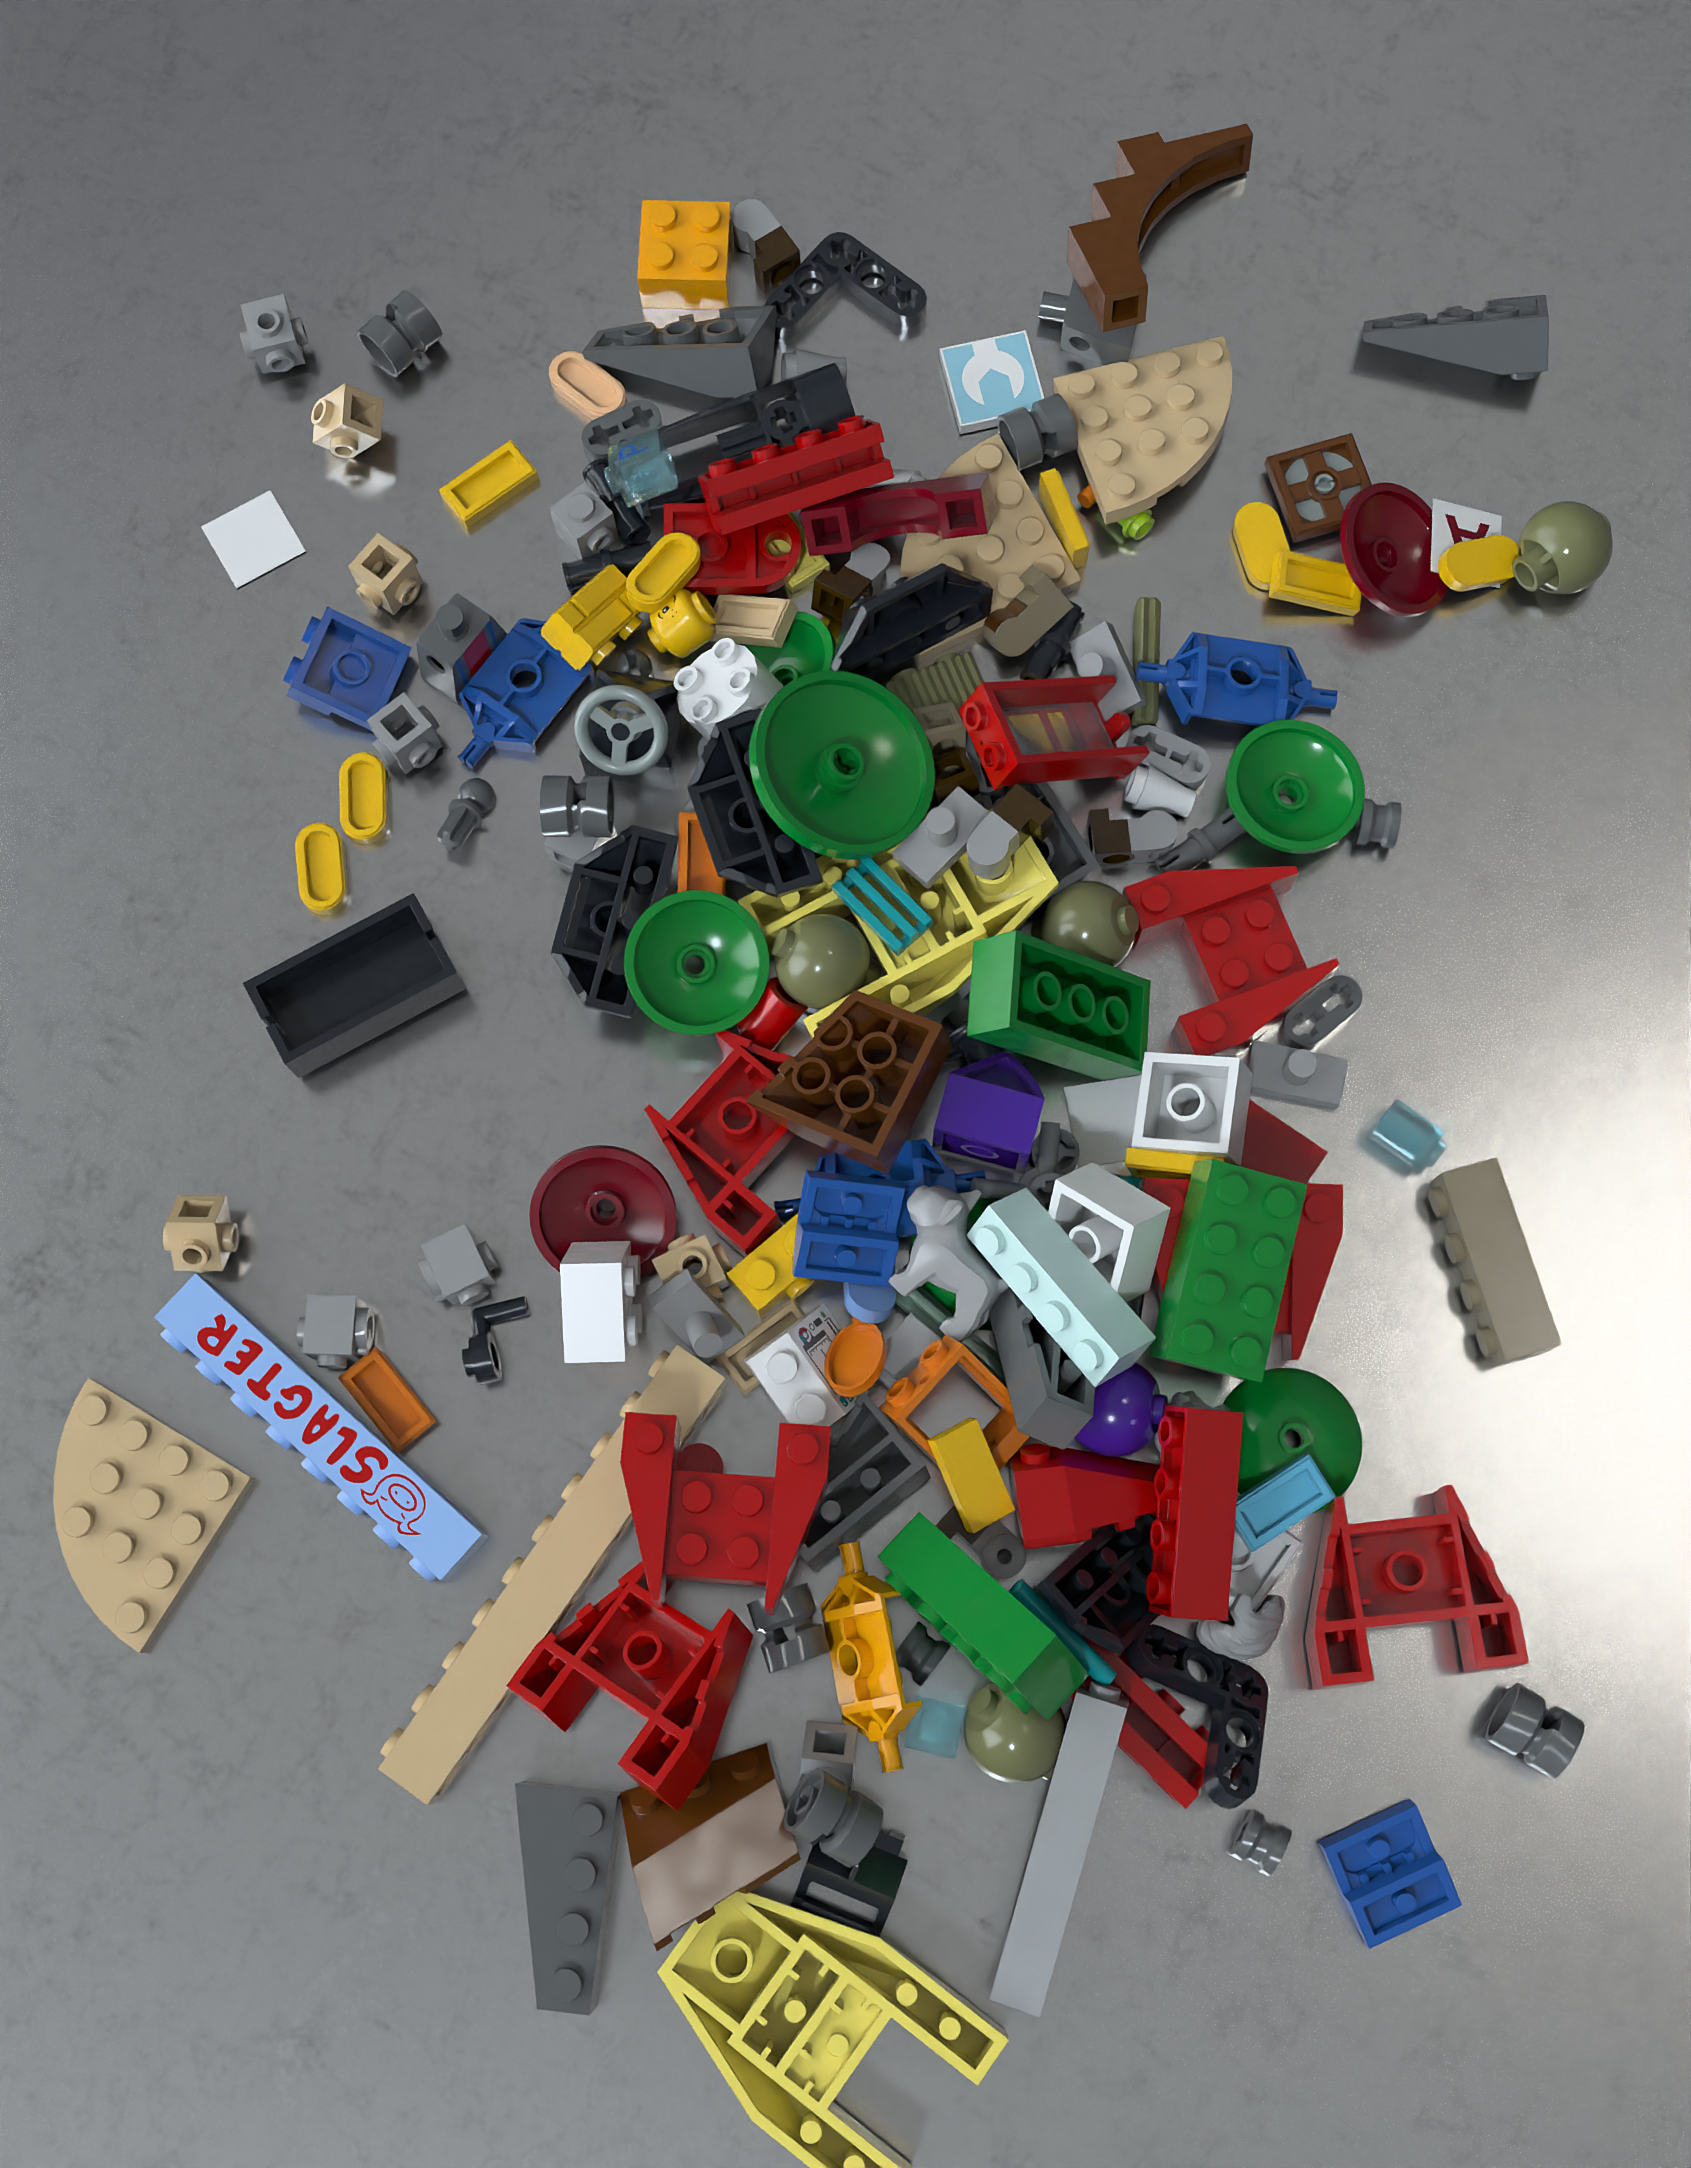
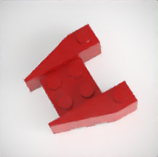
M1296 866L1167 871L1124 887L1122 895L1135 908L1139 919V928L1135 933L1134 939L1136 947L1180 931L1211 1003L1208 1006L1178 1016L1172 1033L1181 1054L1236 1057L1253 1040L1278 1023L1295 1005L1323 982L1331 978L1340 965L1338 959L1335 958L1307 969L1276 898V895L1290 891L1299 873Z
M723 1030L714 1034L720 1049L728 1056L675 1115L668 1121L650 1104L644 1110L714 1231L740 1254L747 1257L782 1227L778 1214L748 1188L796 1134L747 1104L746 1100L757 1089L761 1091L779 1073L777 1068L790 1055L783 1052L780 1054L753 1044L752 1040Z
M1144 1178L1139 1182V1190L1170 1207L1152 1277L1160 1301L1162 1300L1190 1179ZM1303 1183L1307 1184V1189L1273 1333L1283 1334L1282 1361H1296L1300 1359L1343 1236V1184Z
M625 1412L620 1465L651 1601L656 1607L664 1608L667 1579L766 1586L765 1612L766 1615L774 1616L797 1558L809 1534L819 1505L828 1488L831 1426L779 1423L775 1477L679 1471L677 1470L681 1425L677 1415Z
M1452 1484L1444 1485L1432 1493L1436 1515L1348 1524L1344 1497H1335L1328 1503L1325 1509L1305 1635L1313 1690L1364 1685L1375 1681L1366 1630L1455 1621L1464 1673L1509 1669L1529 1664L1520 1611L1511 1594H1507L1494 1570L1496 1566L1488 1551H1484L1468 1521L1470 1517Z
M641 1561L617 1580L620 1585L594 1606L589 1602L575 1613L577 1619L557 1635L551 1632L537 1643L506 1687L530 1709L565 1733L597 1689L647 1722L617 1765L641 1787L678 1812L709 1768L753 1634L735 1612L729 1608L711 1632L666 1602H664V1608L656 1607L651 1601L645 1570ZM669 1579L666 1580L665 1595L673 1585Z

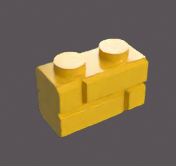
M614 564L606 566L559 607L540 630L541 636L555 650H560L561 656L575 670H581L591 660L597 666L600 665L617 647L612 642L617 636L626 641L644 623L639 617L641 611L635 609L627 598V578Z

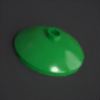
M797 611L782 648L738 644L745 646L773 674L783 687L801 676L819 671H831V663L836 648L835 639L826 625L817 617L801 611Z
M1278 720L1264 724L1251 731L1241 740L1227 765L1225 777L1226 794L1235 817L1249 834L1276 850L1305 854L1327 849L1342 840L1354 827L1361 815L1365 800V784L1361 768L1345 743L1333 733L1318 725L1299 720ZM1279 795H1287L1291 799L1292 804L1284 803Z
M682 891L671 894L654 903L635 923L627 940L624 954L625 978L636 1004L644 1014L658 1025L684 1035L714 1034L740 1022L759 1002L769 975L768 946L756 920L736 901L710 891ZM692 956L701 958L704 963L703 971L699 974L690 973L686 968L688 958Z
M1274 1368L1265 1370L1262 1383L1243 1380L1227 1395L1222 1404H1225L1232 1412L1243 1413L1238 1493L1243 1494L1303 1453L1310 1454L1336 1497H1341L1348 1490L1360 1466L1362 1434L1360 1424L1351 1404L1333 1384L1317 1374L1306 1370ZM1287 1430H1295L1300 1434L1301 1444L1298 1448H1292L1286 1444L1284 1436ZM1328 1503L1325 1504L1324 1506H1322L1321 1508H1319L1318 1510H1316V1511L1313 1512V1513H1316V1512H1318V1511H1320V1510H1323V1509L1327 1508Z

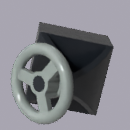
M602 669L597 670L593 692L580 704L574 722L575 737L580 747L579 757L585 775L611 776L612 780L676 789L689 722L679 712L677 702L678 690L674 687V681Z

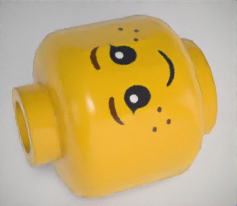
M680 589L660 610L649 613L652 628L647 633L659 652L663 654L669 651L678 658H684L713 639L715 635L714 624L718 622V618L708 600L699 591L691 593L686 589Z

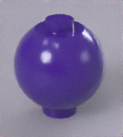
M1135 1362L1130 1368L1095 1387L1093 1417L1075 1438L1084 1447L1099 1455L1121 1457L1133 1454L1144 1448L1155 1437L1162 1417H1164L1165 1405H1168L1167 1395L1160 1394L1159 1385L1153 1375L1142 1365Z

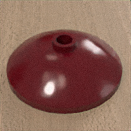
M1376 483L1356 493L1347 504L1342 516L1340 545L1344 564L1358 590L1381 610L1399 617L1421 615L1434 608L1442 600L1448 586L1442 581L1439 573L1430 571L1432 509L1413 491L1394 483Z
M594 1145L571 1151L551 1164L536 1185L531 1199L529 1219L532 1236L539 1251L558 1272H560V1263L572 1242L630 1241L631 1255H639L641 1278L655 1268L652 1259L668 1252L667 1246L673 1241L675 1234L677 1210L668 1182L651 1162L635 1152L624 1148ZM604 1199L610 1200L614 1203L615 1209L604 1211L599 1207L598 1202Z

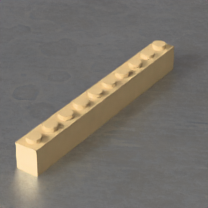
M676 1345L671 1353L666 1350L661 1352L648 1372V1375L653 1377V1379L642 1394L638 1391L633 1392L625 1402L619 1415L624 1420L625 1412L677 1415L681 1425L679 1453L725 1390L728 1382L721 1374L679 1345ZM624 1420L613 1435L607 1431L599 1439L590 1454L595 1461L584 1476L577 1473L568 1483L561 1495V1498L566 1502L555 1518L550 1514L547 1515L539 1524L531 1538L536 1542V1545L527 1558L524 1560L519 1556L511 1564L502 1578V1582L507 1586L496 1602L488 1599L479 1609L472 1621V1624L477 1629L466 1644L459 1641L451 1649L442 1663V1667L447 1670L436 1687L428 1684L411 1708L416 1713L415 1717L405 1731L398 1727L381 1749L380 1753L386 1758L378 1770L424 1804L431 1805L437 1803L513 1694L506 1687L508 1682L537 1643L551 1632L555 1633L633 1522L620 1465Z

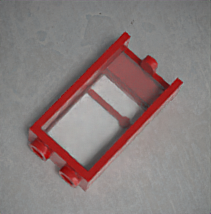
M1114 675L981 682L958 711L993 789L1000 790L1003 786L1015 785L1016 783L1020 785L1115 776L1116 780L1125 779L1150 752L1147 745L1117 747L1116 741L1130 727V717L1125 712L1115 713L1105 722L1097 705L1117 683Z

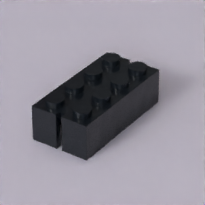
M414 893L242 983L261 1020L268 1026L266 1030L284 1064L297 1078L308 1074L466 989L463 980Z

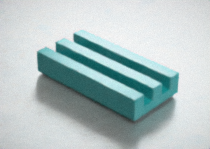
M871 858L861 859L860 865L856 869L852 867L846 872V877L841 882L837 880L831 886L833 892L897 956L902 954L933 925L932 918ZM869 874L918 924L913 927L864 877ZM856 886L905 935L899 940L849 890Z

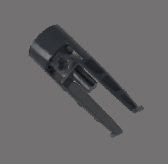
M834 362L750 393L742 394L740 397L711 408L703 409L675 423L665 425L629 444L627 440L622 439L619 442V446L622 449L625 446L634 445L636 451L649 446V449L624 458L625 460H630L753 419V416H755L757 420L755 422L716 435L724 459L736 458L768 444L777 443L779 449L795 444L794 437L806 431L821 429L822 434L837 430L839 429L837 424L839 421L856 415L843 377ZM791 394H794L795 401H790L786 399L777 400ZM776 400L768 406L763 417L760 405ZM785 419L786 423L791 425V431L783 433L781 427H777V421ZM631 448L623 450V456L632 453ZM750 456V457L741 459V460H739V461H736L735 463H738V462H741V461H744V460H747V459H750V458H753V457ZM698 476L642 497L640 505L644 516H651L653 509L662 508L664 504L685 503L704 497Z

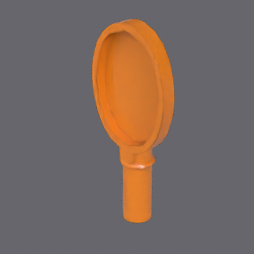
M855 1317L851 1318L852 1324L843 1328L833 1339L824 1362L826 1380L837 1394L844 1397H855L871 1388L880 1377L887 1357L886 1342L877 1326L872 1323L862 1322Z

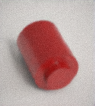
M772 977L767 982L764 992L754 1009L737 1023V1028L740 1031L739 1036L752 1040L753 1044L773 1051L808 1007L792 999L781 986L778 977Z
M691 1444L678 1453L677 1470L727 1474L724 1460L713 1447L707 1444Z

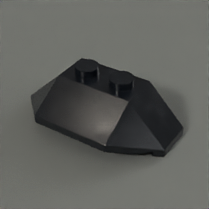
M943 563L927 568L911 577L899 578L885 591L871 598H861L850 609L845 611L831 663V671H845L869 679L878 676L990 616L993 588L988 582Z
M759 708L715 723L710 740L699 759L687 789L718 877L779 898L823 883V878L813 851L797 843L773 821L756 793L750 772L749 744L755 722L762 711Z
M631 825L623 830L620 835L607 841L575 862L553 941L551 955L585 1008L629 1019L632 1018L637 1004L629 991L624 972V954L627 940L640 916L654 903L667 897L678 836Z
M1151 1513L1139 1516L1134 1521L1135 1527L1122 1531L1117 1530L1114 1524L1102 1526L1092 1535V1539L1082 1543L1032 1588L1050 1605L1069 1629L1117 1655L1122 1653L1161 1615L1149 1611V1601L1146 1595V1581L1148 1575L1152 1572L1153 1563L1150 1530L1153 1522L1156 1520V1516H1153Z

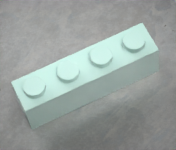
M1027 1188L988 1205L966 1235L1094 1387L1130 1368L1156 1339L1155 1335Z

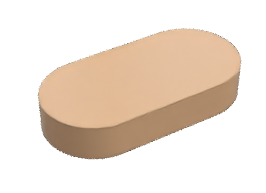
M566 351L557 355L552 360L549 366V377L553 389L589 419H597L627 404L623 385L596 363L585 360L582 353Z

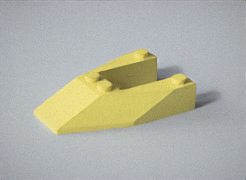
M1030 836L1011 856L1008 869L1000 877L983 879L975 875L970 868L966 851L927 889L894 861L892 852L902 843L900 842L889 851L870 858L932 918L933 925L899 956L832 890L831 886L837 880L841 882L846 877V872L852 867L856 869L860 865L861 859L847 860L822 855L816 861L823 878V883L779 898L756 890L738 900V903L752 915L761 928L768 946L769 957L773 956L772 948L779 932L783 928L789 929L792 924L803 917L825 913L844 918L853 914L887 974L857 991L924 1017L953 996L971 978L974 941L1017 930L1059 887V882ZM869 874L864 877L913 927L918 924ZM856 886L849 890L899 940L905 935ZM848 996L803 1019L811 1040L814 1037L813 1032Z
M735 1892L713 1906L716 1912L715 1915L701 1924L694 1920L657 1973L750 2119L809 2168H913L909 2162L833 2102L890 2018H893L977 2086L1009 2041L1006 2030L881 1937L753 1892L748 1894Z

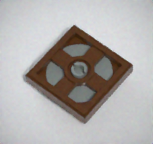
M1352 433L1268 456L1264 464L1294 543L1340 530L1344 510L1351 498L1359 491L1372 485Z

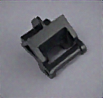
M892 1829L889 1835L880 1831L866 1856L857 1865L850 1868L821 1852L819 1842L812 1846L790 1906L880 1937L908 1862L907 1859L899 1856L905 1834ZM815 1882L877 1908L873 1922L806 1895L809 1884Z

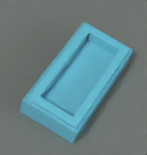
M1303 1453L1237 1497L1235 1530L1249 1551H1256L1336 1497L1310 1454Z

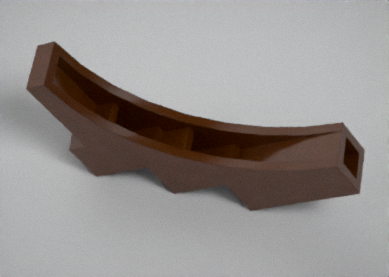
M1247 124L1165 143L1159 132L1117 141L1115 179L1093 183L1091 222L1068 227L1067 264L1102 332L1146 321L1148 284L1139 263V253L1150 231L1162 217L1189 195L1219 180L1249 171L1253 133Z

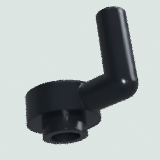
M526 1296L478 1307L471 1312L472 1337H469L468 1340L469 1348L462 1349V1360L467 1376L469 1378L476 1376L480 1385L499 1381L502 1378L499 1353L492 1336L491 1324L529 1315L530 1310Z

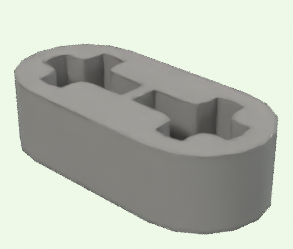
M1151 725L1139 726L1129 734L1126 747L1142 746L1146 740L1154 743V752L1150 751V754L1138 766L1146 768L1148 765H1151L1191 790L1201 787L1206 781L1211 765L1210 757L1200 746ZM1188 759L1196 762V771H1192L1189 776L1181 773V764H1185Z

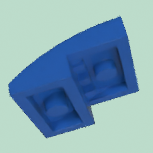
M806 1170L795 1235L793 1276L890 1287L888 1280L892 1277L899 1246V1240L895 1233L905 1192L903 1183L897 1180Z
M1411 1799L1405 1800L1318 1841L1345 1904L1369 1949L1462 1906L1443 1858L1436 1852L1419 1809Z

